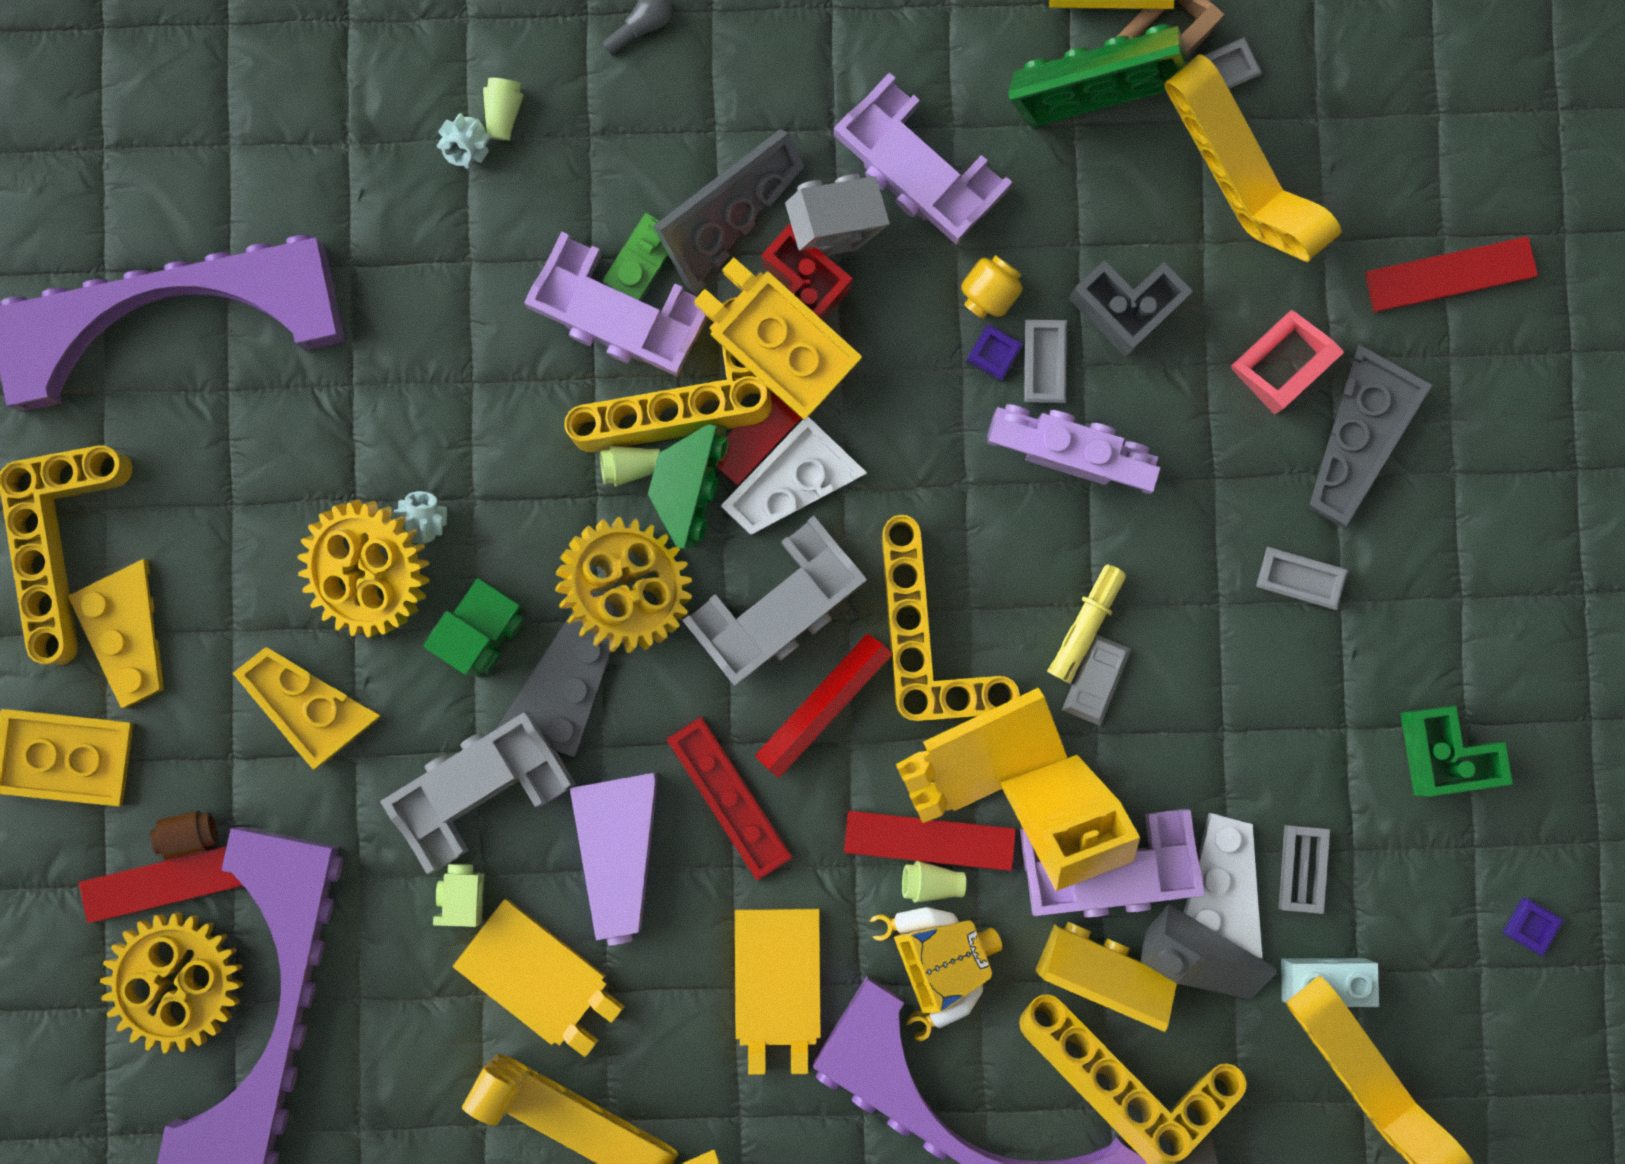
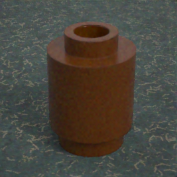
M199 810L157 820L156 829L150 832V839L155 854H162L163 858L169 861L208 851L209 846L218 844V831L211 812L201 813Z

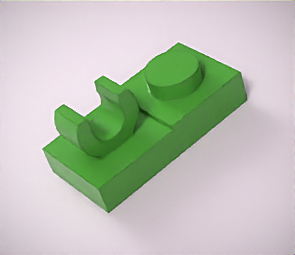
M645 212L602 280L604 285L642 301L669 258L666 249L653 228L659 222L658 219Z

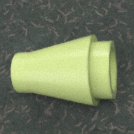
M488 78V85L483 88L486 133L491 135L490 139L510 141L511 131L524 96L523 93H520V82L501 78Z
M610 446L609 450L600 451V466L604 484L614 483L616 487L653 474L657 457L660 453L659 448L644 449Z
M916 861L914 865L906 864L904 867L902 894L904 898L912 899L914 903L952 897L963 898L965 895L966 875L964 872H955L920 861Z

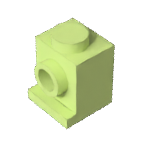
M448 864L447 873L444 874V881H438L436 905L442 907V913L433 917V925L476 927L482 923L484 872H473L472 864Z

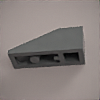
M1170 904L1164 908L1145 931L1141 962L1177 984L1252 1000L1276 974V968Z

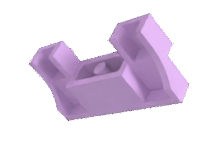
M888 73L870 94L847 113L834 127L833 135L864 162V168L867 169L865 172L866 177L876 176L879 189L883 190L887 187L898 197L895 201L906 214L911 217L917 214L924 221L928 219L950 240L957 244L977 221L983 218L1010 189L1012 181L1007 177L1002 180L986 166L987 159L982 155L960 178V174L904 125L905 121L919 107L920 100L915 95L911 98L894 84L895 77Z
M561 231L543 270L524 302L526 307L565 325L570 330L568 336L580 343L591 346L593 341L608 347L606 353L617 360L629 363L631 358L639 362L644 361L678 377L694 342H697L708 319L695 306L694 300L697 297L683 291L682 286L674 284L660 313V310L591 279L602 255L600 249L594 246L589 248L573 241L568 234Z
M1006 404L1005 409L997 407L994 412L987 434V444L999 445L1027 454L1025 461L1103 485L1112 480L1141 489L1142 492L1151 494L1154 491L1161 468L1156 466L1158 456L1148 454L1150 448L1139 443L1126 441L1125 445L1122 446L1124 438L1115 436L1116 430L1109 426L1091 423L1089 428L1074 423V416L1051 410L1050 415L1042 413L1038 419L1029 417V410L1011 404Z
M1181 809L1145 814L1149 847L1137 849L1134 862L1059 891L1055 890L1024 829L1021 828L1024 866L1027 872L1032 914L1040 916L1083 910L1084 917H1098L1109 915V907L1125 905L1126 912L1151 910V902L1205 896L1195 845L1191 810Z

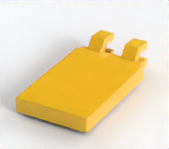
M733 257L722 271L734 285L742 290L741 294L726 308L711 293L704 289L694 300L695 306L714 322L709 328L712 331L710 333L711 336L806 421L862 359V356L771 273L767 271L763 275L760 272L755 277Z
M1036 688L924 741L923 743L927 751L918 752L897 763L896 766L901 778L905 782L910 793L909 796L922 823L943 816L945 809L947 811L951 809L956 811L1001 790V782L1066 759L1067 755L1045 697L1040 689Z
M1 709L0 794L123 806L134 723Z
M508 898L502 901L452 966L551 1045L557 1043L560 1046L565 1040L569 1046L584 1057L590 1053L599 1041V1039L577 1023L587 1009L591 1006L597 1013L612 1023L625 1007L603 989L606 986V983L603 981L606 976Z
M819 908L735 909L736 1039H740V1045H748V1075L766 1074V1045H791V1074H808V1045H816V1038H821Z

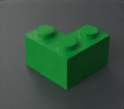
M477 578L455 612L446 611L422 647L464 675L479 677L482 672L488 674L501 656L497 649L504 638L512 639L522 626L524 618L520 615L525 608L485 581Z
M1441 706L1400 712L1413 794L1415 796L1430 797L1513 784L1506 742H1484L1463 746L1456 706Z

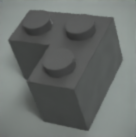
M1104 260L1074 288L1068 299L1126 358L1193 293V290L1165 262L1156 268L1139 286L1133 289Z

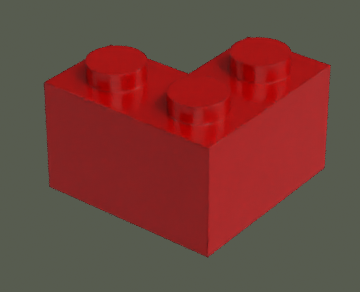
M790 224L787 225L761 255L762 266L783 283L790 292L822 321L825 320L852 289L853 278L818 248L798 250Z

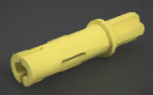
M1108 564L1104 566L1088 598L1083 596L1081 601L1084 602V605L1067 633L1057 656L1048 668V673L1071 684L1106 614L1110 616L1112 614L1109 608L1126 578V574L1122 570Z

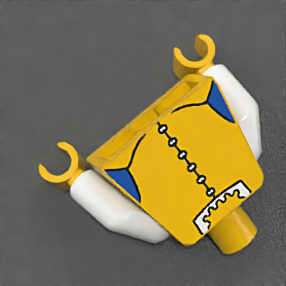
M928 907L900 912L896 914L895 918H891L886 914L872 917L870 922L882 919L888 925L887 933L885 935L873 936L874 939H887L894 931L900 933L894 939L922 1010L912 1012L907 1019L906 1025H910L914 1021H922L926 1025V1029L914 1034V1039L923 1041L929 1037L931 1027L942 1028L969 1015L983 993V983L992 977V970L987 957L1002 950V942L998 933L993 928L977 933L971 920L959 921L951 912Z

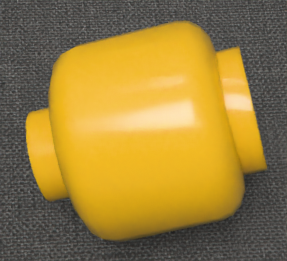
M997 255L992 260L985 257L981 258L961 284L963 294L968 297L964 305L982 319L988 313L994 317H1003L1022 293L1023 286L1019 281L1022 274Z

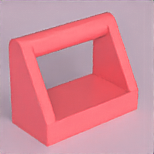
M1290 310L1231 365V368L1275 415L1293 401L1336 361L1344 351L1331 338L1295 311ZM1295 330L1316 354L1277 390L1251 369Z

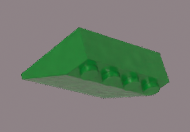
M1163 24L1146 30V35L1130 39L1129 36H1118L1111 38L1105 42L1104 47L1089 50L1087 47H1079L1069 50L1064 54V58L1050 62L1046 58L1035 59L1027 62L1024 65V69L1014 71L1008 93L1010 101L1031 128L1167 92L1164 85L1165 82L1188 64L1183 37L1178 26L1171 28L1170 25Z

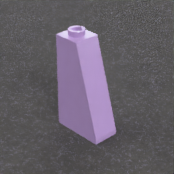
M657 772L570 788L596 940L607 938L608 946L633 941L632 934L638 933L642 928L658 785Z

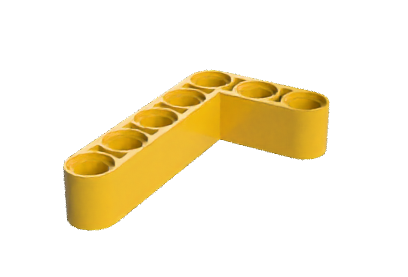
M1197 55L1165 82L1164 85L1168 96L1238 221L1249 235L1262 243L1308 262L1342 233L1340 224L1326 208L1282 189L1216 66L1207 57Z
M737 297L726 300L723 305L728 308ZM722 346L727 380L579 405L568 412L564 427L569 437L580 450L598 452L609 450L610 446L627 447L689 436L707 424L726 426L727 429L754 425L763 422L771 412L770 389L746 367L740 368L735 366L737 359ZM758 394L761 396L759 403L755 406H741V402L746 395ZM717 401L720 403L714 413L709 415L700 413L702 405L706 402ZM665 409H678V414L673 420L668 422L659 420L661 413ZM627 415L637 416V420L632 427L628 429L619 428V423L623 417ZM584 423H596V427L591 434L587 436L578 435V431Z
M92 446L8 463L0 472V494L25 647L28 656L40 664H67L75 658L78 651L72 605L68 598L70 593L54 499L117 488L129 481L133 470L131 460L126 454L110 447ZM113 457L115 462L114 469L108 476L103 477L101 465L106 458ZM70 464L73 469V476L68 483L62 484L60 481L61 470ZM29 472L31 475L30 487L26 491L21 492L19 488L20 478ZM36 513L38 525L33 532L28 533L26 520L31 514ZM42 554L45 559V566L40 573L35 574L32 562L37 555ZM48 594L52 600V607L46 615H42L39 610V602ZM54 635L59 642V648L50 657L46 651V643Z
M907 515L892 517L887 521L882 531V551L895 704L899 714L909 721L979 716L996 708L988 699V691L995 683L1006 686L1010 694L1009 701L1019 697L1018 686L1013 680L1004 676L933 681L921 531L918 523ZM896 525L908 527L912 532V542L906 546L895 545L890 540V529ZM900 566H908L915 572V584L909 588L897 586L893 580V571ZM909 607L916 610L920 620L915 629L905 630L898 625L896 616L901 608ZM915 649L920 652L923 658V665L920 670L908 672L903 669L900 663V656L904 650ZM952 687H960L967 693L968 703L961 711L952 710L946 703V694ZM911 690L922 692L927 701L924 711L917 715L909 713L903 704L905 695Z
M1317 976L1285 1002L1293 1016L1378 1132L1409 1164H1474L1462 1146L1415 1103L1340 996L1323 977Z
M1048 994L1038 996L1026 1007L1020 1016V1030L1029 1042L1148 1164H1176L1187 1157L1243 1097L1246 1091L1247 1083L1241 1070L1231 1064H1220L1200 1078L1181 1100L1168 1111L1055 996ZM1042 1011L1050 1018L1051 1026L1045 1027L1040 1025L1035 1019L1034 1012ZM1065 1042H1072L1078 1046L1081 1052L1080 1059L1073 1058L1068 1054ZM1096 1073L1104 1074L1109 1078L1112 1085L1111 1091L1104 1090L1099 1086L1096 1080ZM1215 1079L1221 1080L1227 1086L1228 1097L1223 1096L1217 1091L1214 1084ZM1128 1105H1134L1140 1110L1143 1117L1142 1123L1135 1122L1130 1118L1127 1111ZM1187 1107L1193 1108L1198 1112L1201 1118V1126L1195 1125L1189 1120ZM1160 1136L1167 1138L1172 1143L1174 1149L1173 1156L1167 1155L1160 1148Z
M497 1053L483 1067L462 1105V1109L470 1116L492 1126H497L507 1113L597 1164H674L679 1155L673 1147L517 1060Z

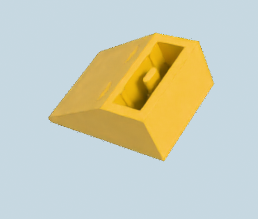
M1078 755L1001 782V787L1056 891L1134 862L1140 836L1121 802Z

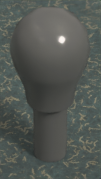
M639 0L631 14L625 19V24L605 39L602 44L611 55H614L633 38H640L646 33L666 26L671 20L673 13L670 0Z

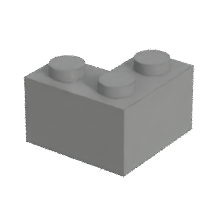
M849 174L836 179L835 183L825 185L822 184L821 180L808 181L797 187L798 191L785 202L799 251L818 248L826 256L857 251L890 224L876 176L860 179L859 174Z

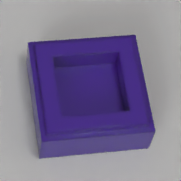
M987 323L966 362L1001 382L1023 344Z
M1522 897L1502 934L1537 955L1544 957L1564 920L1528 898Z

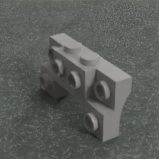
M815 516L811 517L803 527L790 537H786L781 541L783 547L800 566V569L740 617L735 619L715 594L709 599L710 601L691 616L688 615L682 620L734 686L738 685L772 657L776 656L779 661L787 657L800 646L795 640L807 629L812 635L818 632L832 620L828 613L867 581L865 576L843 552Z
M523 712L484 736L483 732H479L469 737L460 744L463 749L451 758L444 754L424 766L427 773L380 801L391 821L411 846L426 874L435 873L469 852L453 821L516 782H521L535 807L543 806L576 785L556 750L551 749L530 712Z

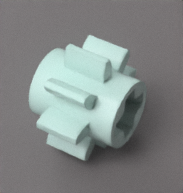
M460 113L453 122L446 119L438 131L442 138L437 144V148L442 149V153L449 163L458 166L464 165L466 169H469L474 160L481 163L489 152L485 145L491 138V135L486 133L484 126L478 119L464 117Z
M423 491L412 492L405 497V500L400 499L398 501V509L394 510V519L405 516L406 520L402 529L405 532L412 529L417 530L416 535L411 541L418 544L428 543L434 540L436 535H442V526L446 525L447 507H437V498L431 493Z

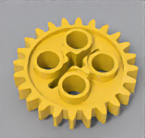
M355 500L347 503V505L342 503L333 506L332 511L329 510L319 514L320 521L308 526L313 535L301 539V543L309 551L299 554L297 557L302 562L307 563V569L298 572V576L309 578L310 584L305 586L302 591L303 593L314 592L316 598L310 605L311 608L322 605L325 608L322 620L325 621L336 617L335 629L339 631L349 626L351 636L358 635L363 631L366 637H372L378 634L379 631L383 635L394 630V626L397 628L408 622L407 617L419 611L415 603L426 598V595L418 587L430 582L429 578L420 574V569L430 565L429 561L418 559L417 556L426 547L424 544L413 545L411 541L416 535L417 530L412 529L405 532L402 527L406 517L401 516L391 520L392 507L388 506L378 511L376 501L362 505L360 500ZM344 537L348 540V543L350 545V551H348L344 546ZM381 545L387 550L388 560L381 553ZM339 578L344 581L346 592L341 588ZM377 586L382 590L384 600L379 597Z
M621 517L616 518L611 528L602 519L597 524L596 531L588 525L581 533L582 538L575 536L569 543L572 550L566 549L560 557L566 564L560 565L556 575L566 580L561 581L556 586L555 591L567 594V597L563 599L559 607L573 609L574 612L567 622L570 624L580 620L583 626L580 629L579 635L582 637L590 631L595 633V646H598L605 638L609 640L611 652H614L621 642L624 643L627 653H631L637 647V643L640 644L644 651L648 650L653 645V639L660 644L668 637L667 632L673 633L680 626L676 619L681 620L688 612L682 605L686 604L692 598V595L682 589L692 582V578L680 576V573L688 566V563L683 561L675 562L674 557L680 548L674 547L667 550L664 545L668 540V535L665 534L659 539H655L653 537L654 525L652 524L642 532L639 531L638 519H634L628 528H625ZM628 553L636 554L640 557L643 567L631 563ZM594 564L601 567L605 572L606 578L596 577L591 572L590 565ZM650 573H655V574L657 575V578H656V577H653V578H647V579L644 578V579L638 580V579L642 578L644 575H647V574H650ZM618 580L622 584L621 586L611 589L617 583ZM638 580L630 589L626 585ZM609 590L604 595L593 597L590 593ZM643 591L651 592L655 595L658 605L648 603L644 598ZM605 603L614 604L619 609L621 616H611L605 609Z
M181 912L171 914L169 923L164 914L154 916L153 926L146 919L137 922L139 934L132 929L124 931L122 934L127 945L117 943L111 946L113 952L119 956L118 959H109L103 963L107 968L113 970V973L110 976L101 978L100 983L112 986V992L103 995L101 1000L114 1001L115 1007L106 1015L107 1017L121 1016L123 1020L116 1029L118 1032L129 1027L133 1029L129 1042L134 1043L146 1037L145 1050L149 1051L155 1048L159 1041H161L163 1053L172 1051L175 1042L181 1052L190 1049L191 1039L197 1046H200L207 1042L205 1031L212 1036L221 1032L220 1025L216 1020L227 1022L233 1018L225 1007L235 1006L240 1003V999L230 993L231 990L243 986V982L232 979V973L240 970L242 964H230L228 960L237 950L236 948L223 950L221 945L227 938V935L224 933L213 938L211 933L214 923L212 922L205 924L199 929V917L197 915L190 916L185 924H183ZM162 942L168 943L174 951V957L170 964L164 962L159 956V947ZM193 950L194 956L174 979V984L178 988L167 992L163 996L156 1014L152 1015L150 1013L151 1007L158 1001L171 983L166 976L177 973L181 969L188 951ZM197 965L204 966L208 970L209 982L207 986L199 985L194 979V970ZM139 978L149 984L150 995L147 1000L140 998L136 993L135 984ZM174 1001L181 1003L185 1008L186 1017L183 1022L176 1021L170 1013V1007Z

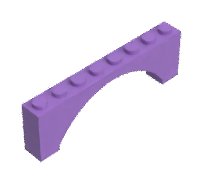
M296 235L286 240L287 244L271 247L270 244L261 243L248 246L246 253L232 256L227 252L213 253L207 255L204 262L190 264L187 261H177L166 264L164 266L165 270L149 273L147 270H135L125 273L123 275L124 279L108 282L107 279H93L84 282L83 288L68 291L67 288H52L43 291L42 297L27 300L26 297L19 296L3 299L0 306V376L6 406L20 412L61 404L60 393L70 372L95 338L127 313L145 304L168 297L211 295L248 304L269 314L293 333L295 343L303 350L345 342L326 248L316 237Z
M241 826L230 829L221 871L233 873L248 890L271 930L281 971V996L278 1016L272 1036L263 1055L251 1073L234 1092L214 1107L188 1120L176 1118L165 1126L157 1164H278L279 1152L274 1151L277 1135L284 1133L289 1111L288 1109H283L286 1092L291 1093L293 1091L297 1078L298 1068L292 1066L295 1050L302 1049L306 1036L307 1025L301 1024L304 1007H311L315 995L316 983L310 982L313 966L320 965L325 948V941L319 940L322 924L329 923L334 906V899H330L328 896L331 883L338 881L342 870L343 858L337 856L339 846Z
M868 975L813 1060V1068L818 1071L815 1077L819 1081L836 1091L839 1086L854 1094L851 1100L856 1105L871 1114L877 1109L890 1117L887 1122L890 1127L906 1137H909L911 1132L926 1141L923 1147L943 1161H945L947 1156H950L960 1164H1148L1129 1144L1118 1137L1114 1138L1111 1145L1089 1154L1051 1161H1031L1004 1157L981 1149L963 1139L946 1126L931 1110L920 1094L909 1072L904 1057L899 1025V1011L904 1005L903 998Z

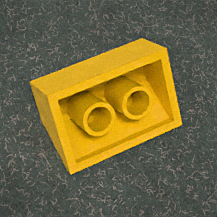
M1069 921L1065 928L1054 924L1035 969L1045 981L1166 1032L1177 983L1141 961L1128 956L1130 948L1108 938L1104 945L1089 939L1090 930Z

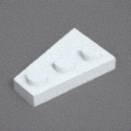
M808 417L806 421L802 420L720 507L752 535L867 474V472Z
M1209 813L1198 853L1205 896L1187 898L1183 913L1258 958H1262L1253 824Z

